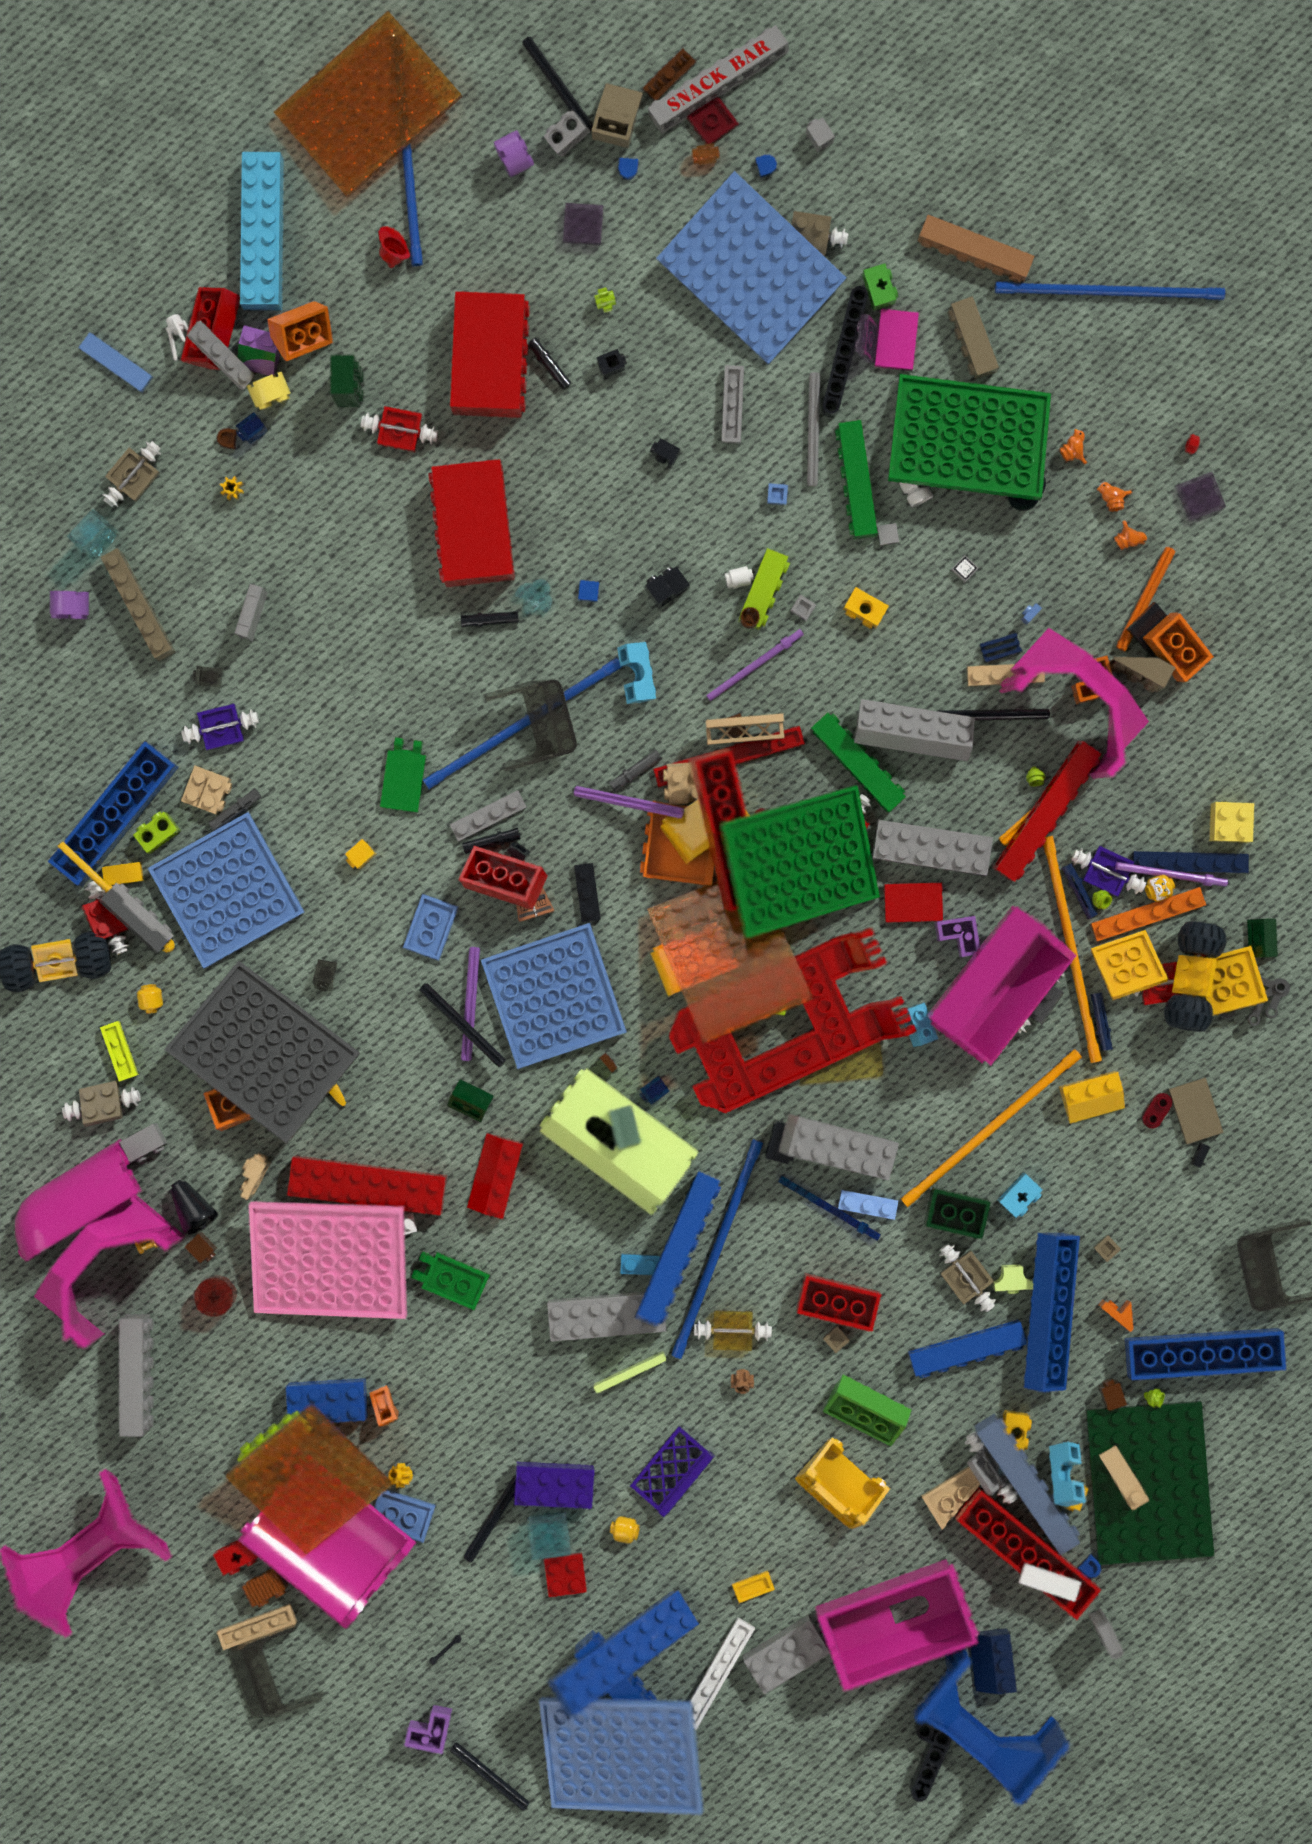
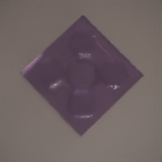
M565 203L563 243L601 245L604 205Z
M861 314V319L857 323L859 337L855 342V350L866 363H874L878 325L869 314Z
M1213 472L1175 486L1189 522L1226 507Z

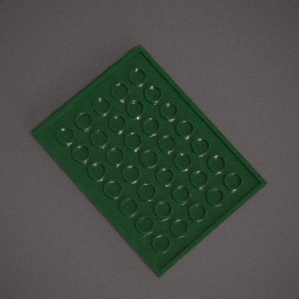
M1202 1402L1164 1403L1160 1408L1156 1406L1153 1408L1150 1405L1125 1406L1108 1411L1106 1408L1086 1409L1097 1559L1099 1564L1108 1565L1213 1557L1214 1545ZM1113 1446L1118 1448L1149 1499L1148 1502L1134 1510L1126 1503L1099 1456Z

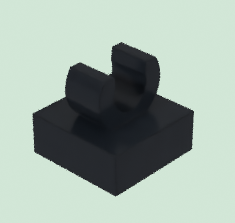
M517 841L513 842L507 849V852L511 854L510 857L524 861L531 853Z

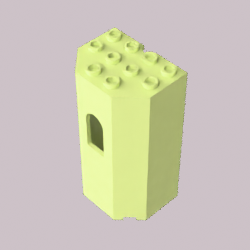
M586 1068L585 1071L581 1069L574 1078L577 1081L575 1085H569L562 1094L565 1097L563 1101L558 1100L550 1110L553 1113L552 1116L549 1117L547 1115L539 1125L542 1127L540 1132L649 1214L653 1215L657 1210L656 1206L664 1202L691 1164V1159L694 1160L698 1150L590 1069ZM632 1105L641 1143L619 1150L616 1146L612 1151L587 1132L585 1127L586 1121L592 1116H598L612 1126L609 1110Z

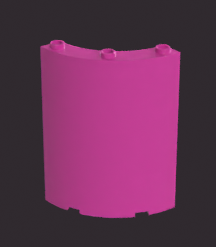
M308 1454L304 1460L301 1457L293 1466L296 1469L280 1489L275 1488L268 1496L271 1500L251 1524L248 1522L240 1531L242 1535L238 1541L346 1629L367 1604V1600L379 1589L389 1573L407 1556L416 1542Z

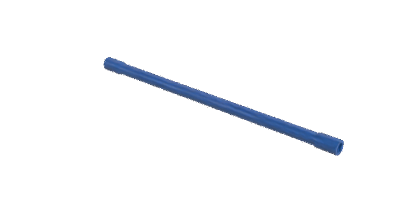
M395 37L391 39V47L394 59L411 245V266H422L403 64L402 38Z
M1014 282L995 283V293L1002 294L1037 293L1181 297L1224 300L1225 288L1210 287L1175 288Z
M616 657L590 676L446 767L423 779L428 789L442 782L452 773L604 677L622 668L623 666H620L619 659Z
M753 1139L748 1150L742 1172L683 1327L672 1350L671 1356L682 1359L686 1349L687 1341L754 1164L762 1149L763 1142Z

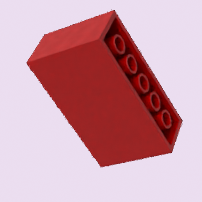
M455 291L450 408L453 415L522 418V412L526 410V401L523 393H526L527 388L526 378L523 377V374L527 375V363L524 355L528 356V344L525 337H529V325L526 318L530 317L529 301H526L525 294Z
M501 460L432 466V472L428 473L431 488H434V491L430 493L433 507H436V511H433V520L435 525L438 526V530H435V539L437 544L440 545V549H437V558L439 563L442 564V568H439V576L442 583H445L446 587L515 580Z

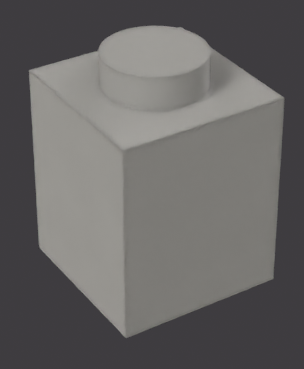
M823 117L808 123L806 135L817 153L834 143L835 136Z

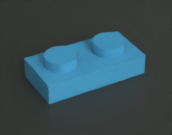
M621 1254L620 1274L653 1275L660 1256Z

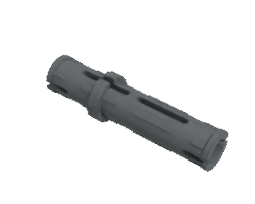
M655 749L629 769H624L622 774L610 781L609 784L617 792L629 782H634L633 779L662 760L661 755Z
M254 788L244 797H239L237 802L209 821V825L214 831L244 810H249V807L261 799L262 796Z

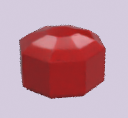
M1194 434L1189 436L1185 446L1186 453L1193 455L1198 450L1200 445L1199 436Z

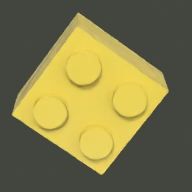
M1211 803L1210 842H1253L1254 803Z

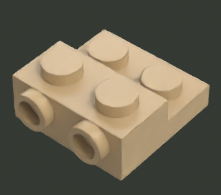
M690 763L667 764V770H663L664 781H667V788H664V799L668 800L669 805L688 804V802L698 800Z
M194 766L181 801L218 815L225 807L226 802L223 801L225 795L231 791V779Z
M258 1152L253 1158L247 1159L245 1162L243 1176L249 1179L244 1181L240 1189L243 1191L241 1197L248 1200L255 1195L271 1164L267 1160L268 1157Z

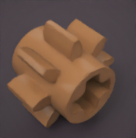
M745 1369L737 1370L736 1375H731V1388H735V1391L740 1394L749 1392V1388H754V1375H750V1372Z

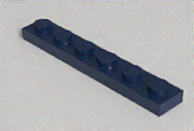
M1133 851V865L1178 872L1249 873V854Z

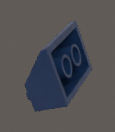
M1008 1629L978 1631L979 1636H976L978 1643L970 1646L975 1690L997 1695L1017 1692L1011 1639Z

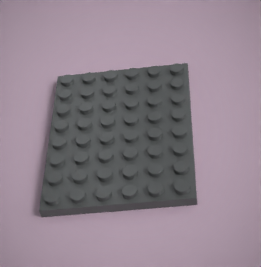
M240 961L234 965L164 1049L173 1058L286 1144H288L360 1055L359 1051Z

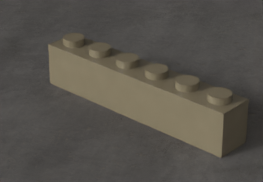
M116 548L101 556L106 569L153 657L160 661L175 653L170 640L122 551Z

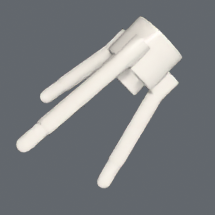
M175 314L166 319L168 325L166 331L169 335L173 359L177 361L173 334L179 335L181 340L185 342L186 339L183 332L184 329L188 332L189 327L185 320L182 321L180 315Z

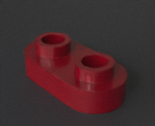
M1158 1093L1152 1098L1142 1114V1123L1146 1127L1154 1129L1160 1126L1172 1107L1171 1097L1165 1093ZM1162 1099L1166 1101L1164 1106L1160 1105V1100ZM1154 1115L1156 1119L1151 1123L1149 1119Z

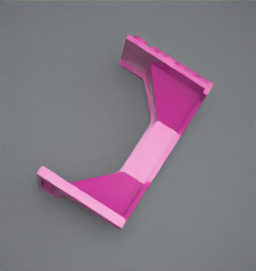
M1050 628L1041 635L1010 671L1014 675L1007 677L1000 684L1002 686L999 690L1001 694L1013 690L1021 692L1038 673H1074L1109 705L1107 753L1100 759L1099 764L1088 773L1093 779L1109 778L1117 773L1125 764L1124 749L1149 722L1131 694L1088 652Z
M137 1195L132 1196L91 1221L50 1269L34 1297L63 1320L64 1342L73 1338L72 1341L80 1348H86L102 1338L104 1333L77 1311L71 1284L99 1250L146 1239L154 1240L167 1250L180 1243L185 1235Z
M106 1469L99 1473L106 1494L97 1519L61 1547L26 1555L18 1554L6 1545L0 1549L1 1562L5 1566V1575L11 1584L10 1591L15 1597L16 1608L20 1612L24 1611L33 1620H38L44 1627L51 1628L55 1634H60L65 1638L72 1634L66 1613L80 1580L120 1549L147 1548L164 1561L172 1557L165 1541L132 1518L117 1477Z

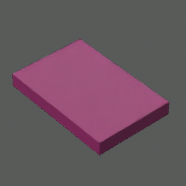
M889 309L880 310L874 367L913 370L919 313Z

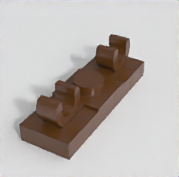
M682 48L643 87V91L653 101L660 100L696 64V60Z

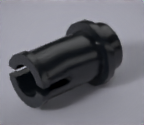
M1199 1142L1193 1158H1190V1164L1198 1168L1205 1165L1203 1162L1211 1147Z

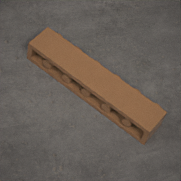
M927 215L918 238L921 245L926 248H937L944 255H955L962 262H973L978 268L991 269L992 273L999 276H1009L1010 280L1017 283L1025 281L1035 257L931 215Z

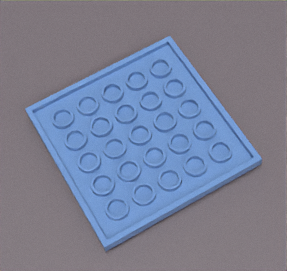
M249 812L148 868L203 969L305 913Z
M590 923L481 960L517 1069L627 1032Z

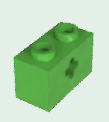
M884 263L863 270L862 278L868 292L872 310L875 311L895 305L898 292L896 287L892 286L891 280L893 277L890 268L887 269ZM878 284H881V286H885L884 290H881V288L878 287Z

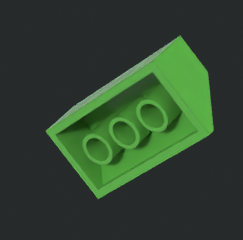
M842 1375L822 1412L891 1447L906 1428L911 1409L850 1377Z

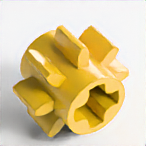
M235 476L232 480L225 477L226 481L224 484L220 483V486L224 489L220 493L222 495L228 494L227 499L229 501L232 497L239 500L238 495L240 493L244 494V491L240 489L243 483H236L237 478ZM230 485L234 486L233 492L230 491Z
M397 1463L389 1471V1480L392 1485H396V1488H404L405 1485L410 1484L413 1478L410 1466H406L405 1463Z

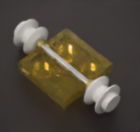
M714 1310V1326L711 1328L708 1320L705 1324H701L700 1320H698V1324H694V1336H698V1340L701 1336H705L708 1340L712 1332L713 1350L752 1351V1335L755 1333L757 1341L761 1337H765L766 1341H768V1337L771 1338L772 1326H768V1322H766L765 1326H761L757 1322L754 1329L752 1327L753 1311Z

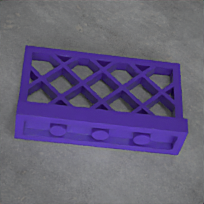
M679 1426L630 1487L657 1509L660 1515L665 1517L713 1460L715 1455L705 1449ZM679 1432L686 1437V1445L675 1446V1437ZM689 1447H697L703 1453L699 1458L690 1459ZM676 1448H686L687 1459L677 1460ZM665 1449H673L674 1460L663 1461V1451ZM677 1462H688V1471L678 1474ZM664 1463H674L675 1474L664 1475ZM653 1464H661L662 1475L651 1476L650 1467ZM665 1477H675L676 1485L674 1488L666 1489ZM651 1478H662L663 1489L652 1490ZM640 1479H648L649 1490H641L636 1484ZM663 1491L664 1500L658 1505L653 1500L652 1492Z

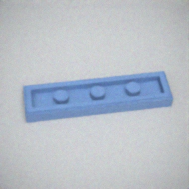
M90 332L79 346L80 350L141 393L153 378L146 371Z

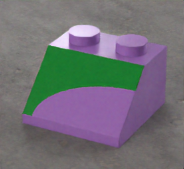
M244 325L238 344L237 358L252 372L266 376L273 374L274 376L280 352L270 338V332Z

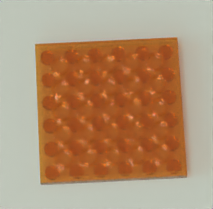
M313 1403L228 1471L225 1476L305 1554H308L392 1486V1481Z

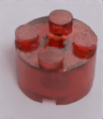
M221 1275L211 1276L201 1282L196 1288L194 1300L197 1310L207 1316H220L234 1305L237 1291L227 1277ZM214 1292H216V1295L219 1296V1298L216 1300L215 1297L212 1296Z

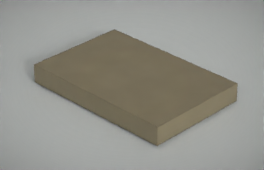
M1205 1077L1168 1089L1186 1144L1224 1133Z

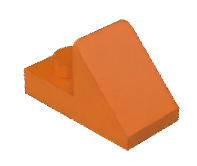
M1102 1300L1098 1304L1128 1331H1133L1132 1305L1129 1300L1118 1311L1119 1307L1111 1300L1108 1302Z
M387 1385L369 1393L379 1427L398 1420L399 1411L393 1403L390 1389Z

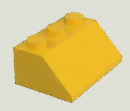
M1116 1071L1059 1086L1069 1124L1125 1108L1124 1091L1119 1073Z

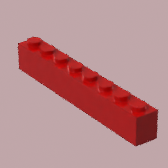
M1078 741L992 867L994 870L1013 882L1023 876L1025 872L1023 869L1034 860L1035 851L1044 845L1048 832H1052L1057 825L1056 820L1059 816L1065 814L1069 801L1074 800L1078 795L1079 791L1077 789L1081 784L1086 783L1090 776L1088 775L1090 770L1099 764L1100 752L1084 741Z

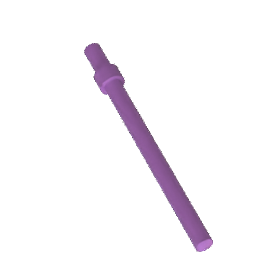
M799 629L789 637L785 636L778 645L707 694V698L711 702L779 652L793 646L792 643L804 635L803 632Z
M1116 862L1115 864L1116 870L1154 876L1166 875L1168 878L1199 882L1206 886L1218 885L1226 887L1228 884V879L1216 878L1210 874L1197 875Z

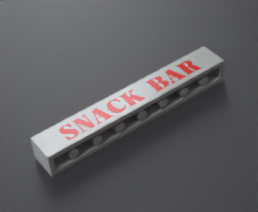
M776 25L765 29L760 36L750 39L743 47L734 49L729 56L717 60L712 67L702 70L695 78L686 80L681 87L669 91L661 100L654 101L648 107L649 117L660 133L663 134L686 119L687 115L691 114L692 111L694 112L695 109H699V106L702 107V104L705 105L717 96H722L789 52L788 41Z

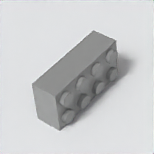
M806 1615L745 1653L743 1659L760 1689L766 1694L830 1654V1651L809 1615Z

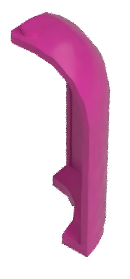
M121 1139L36 1189L22 1201L15 1216V1239L19 1248L18 1253L25 1262L35 1258V1255L142 1191L132 1170H127V1165L130 1162L119 1143L122 1141Z

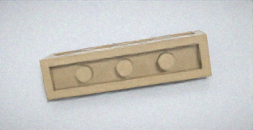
M771 714L706 720L707 745L783 739L784 715ZM770 724H779L780 734L771 735L766 729ZM756 725L762 732L758 736L753 737L747 731L751 726ZM732 727H738L743 732L739 738H733L728 734ZM710 729H719L724 735L719 740H711Z

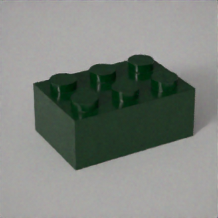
M331 355L330 394L337 407H360V402L364 401V391L361 388V383H364V371L359 366V361H356L354 355Z
M932 1187L923 1224L926 1227L983 1240L991 1201Z

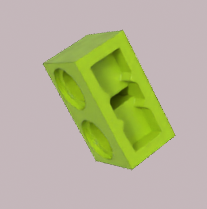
M166 812L156 813L151 817V822L147 825L143 823L136 828L137 832L133 834L148 854L153 853L181 832ZM166 820L168 823V827L166 830L162 831L160 829V823ZM151 832L153 836L150 842H146L144 839L145 834Z

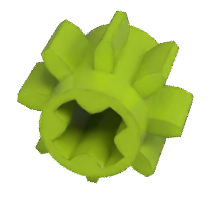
M607 287L598 289V295H594L598 310L603 309L604 313L613 311L612 306L616 305L613 290L607 291Z

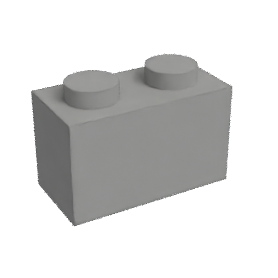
M154 1123L119 1143L130 1163L134 1161L140 1163L147 1159L146 1155L153 1151L156 1154L164 1149L163 1145L168 1142L158 1124Z

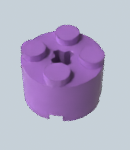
M517 130L493 142L510 178L534 165L531 156L528 155V148Z
M50 591L51 618L69 619L70 615L71 619H87V615H89V592Z

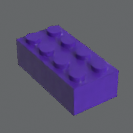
M516 1461L514 1505L592 1509L594 1466Z

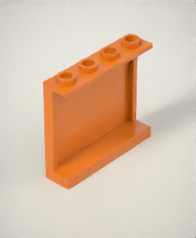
M656 802V803H661V804L669 805V803ZM673 804V805H671V806L680 807V808H683V809H685L686 807H688V806H686V805H678V804ZM647 812V816H651L650 824L646 823L645 835H648V842L643 843L642 854H646L645 862L641 861L640 873H643V877L712 886L714 863L710 848L686 865L660 828L663 825L662 820L667 815Z

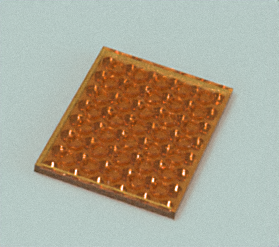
M387 11L274 111V114L348 198L462 98V94L392 14Z
M718 881L713 882L712 886H703L647 909L703 1042L812 999V995L782 928L750 938H744L738 910L730 912L724 909Z

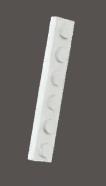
M739 1617L736 1619L689 1701L692 1702L696 1730L755 1629L754 1626Z

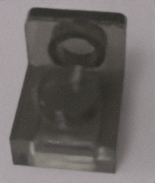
M197 665L196 670L193 671V681H195L197 686L221 688L223 669Z
M318 959L313 977L314 988L320 991H333V981L337 970L336 962Z

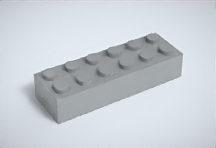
M861 699L857 714L854 743L968 761L973 748L975 718Z
M878 820L876 823L872 859L987 876L993 837Z
M789 1114L779 1152L889 1180L899 1143Z
M645 1292L553 1299L547 1302L550 1341L666 1332V1320L664 1323L654 1327L634 1318Z
M126 1314L119 1319V1436H144L154 1425V1416L151 1415V1408L154 1405V1397L151 1396V1388L154 1385L151 1369L154 1366V1359L150 1357V1350H153L154 1340L150 1338V1330H153L154 1321L150 1319V1314Z

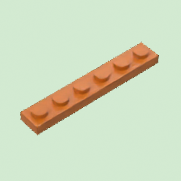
M1198 887L1171 896L1160 902H1153L1090 923L1097 942L1206 906L1201 888Z

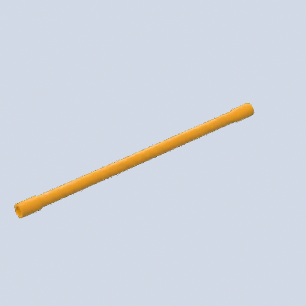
M1053 836L1045 837L1046 842L1043 847L1047 856L1065 943L1077 955L1070 966L1086 1035L1090 1063L1099 1062L1102 1059L1095 1036L1056 857V847Z
M1076 1049L1072 1050L1058 1065L920 1184L901 1198V1201L907 1207L912 1205L949 1170L1065 1070L1082 1058Z

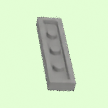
M197 321L187 334V337L240 390H244L255 375L202 321Z
M725 365L721 443L741 444L744 366Z
M517 790L450 824L458 842L527 807Z

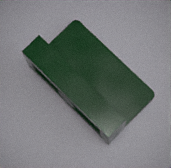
M1248 919V946L1252 947L1254 957H1277L1276 919Z
M459 1080L447 1106L482 1122L494 1096L463 1080Z

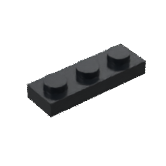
M593 863L574 865L581 921L601 920Z

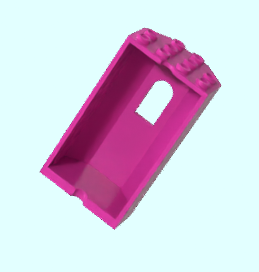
M1011 906L927 1014V1017L932 1020L930 1024L982 1064L986 1061L989 1065H992L1077 955L1058 940L1043 924L1018 907Z
M945 1559L815 1606L844 1691L978 1643L976 1636H979L973 1619L969 1620L972 1614L966 1603L962 1587L958 1582L959 1578L953 1564L949 1565ZM916 1596H923L928 1600L929 1607L924 1614L895 1624L889 1606Z

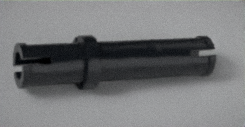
M537 337L532 339L528 343V347L537 357L536 360L542 363L560 388L565 390L572 382L552 359L549 350L546 351Z
M518 611L489 614L478 612V614L461 615L462 628L471 626L483 628V626L519 623Z
M517 827L463 842L462 845L465 854L471 853L474 846L483 849L497 845L504 846L505 843L520 840L521 837Z

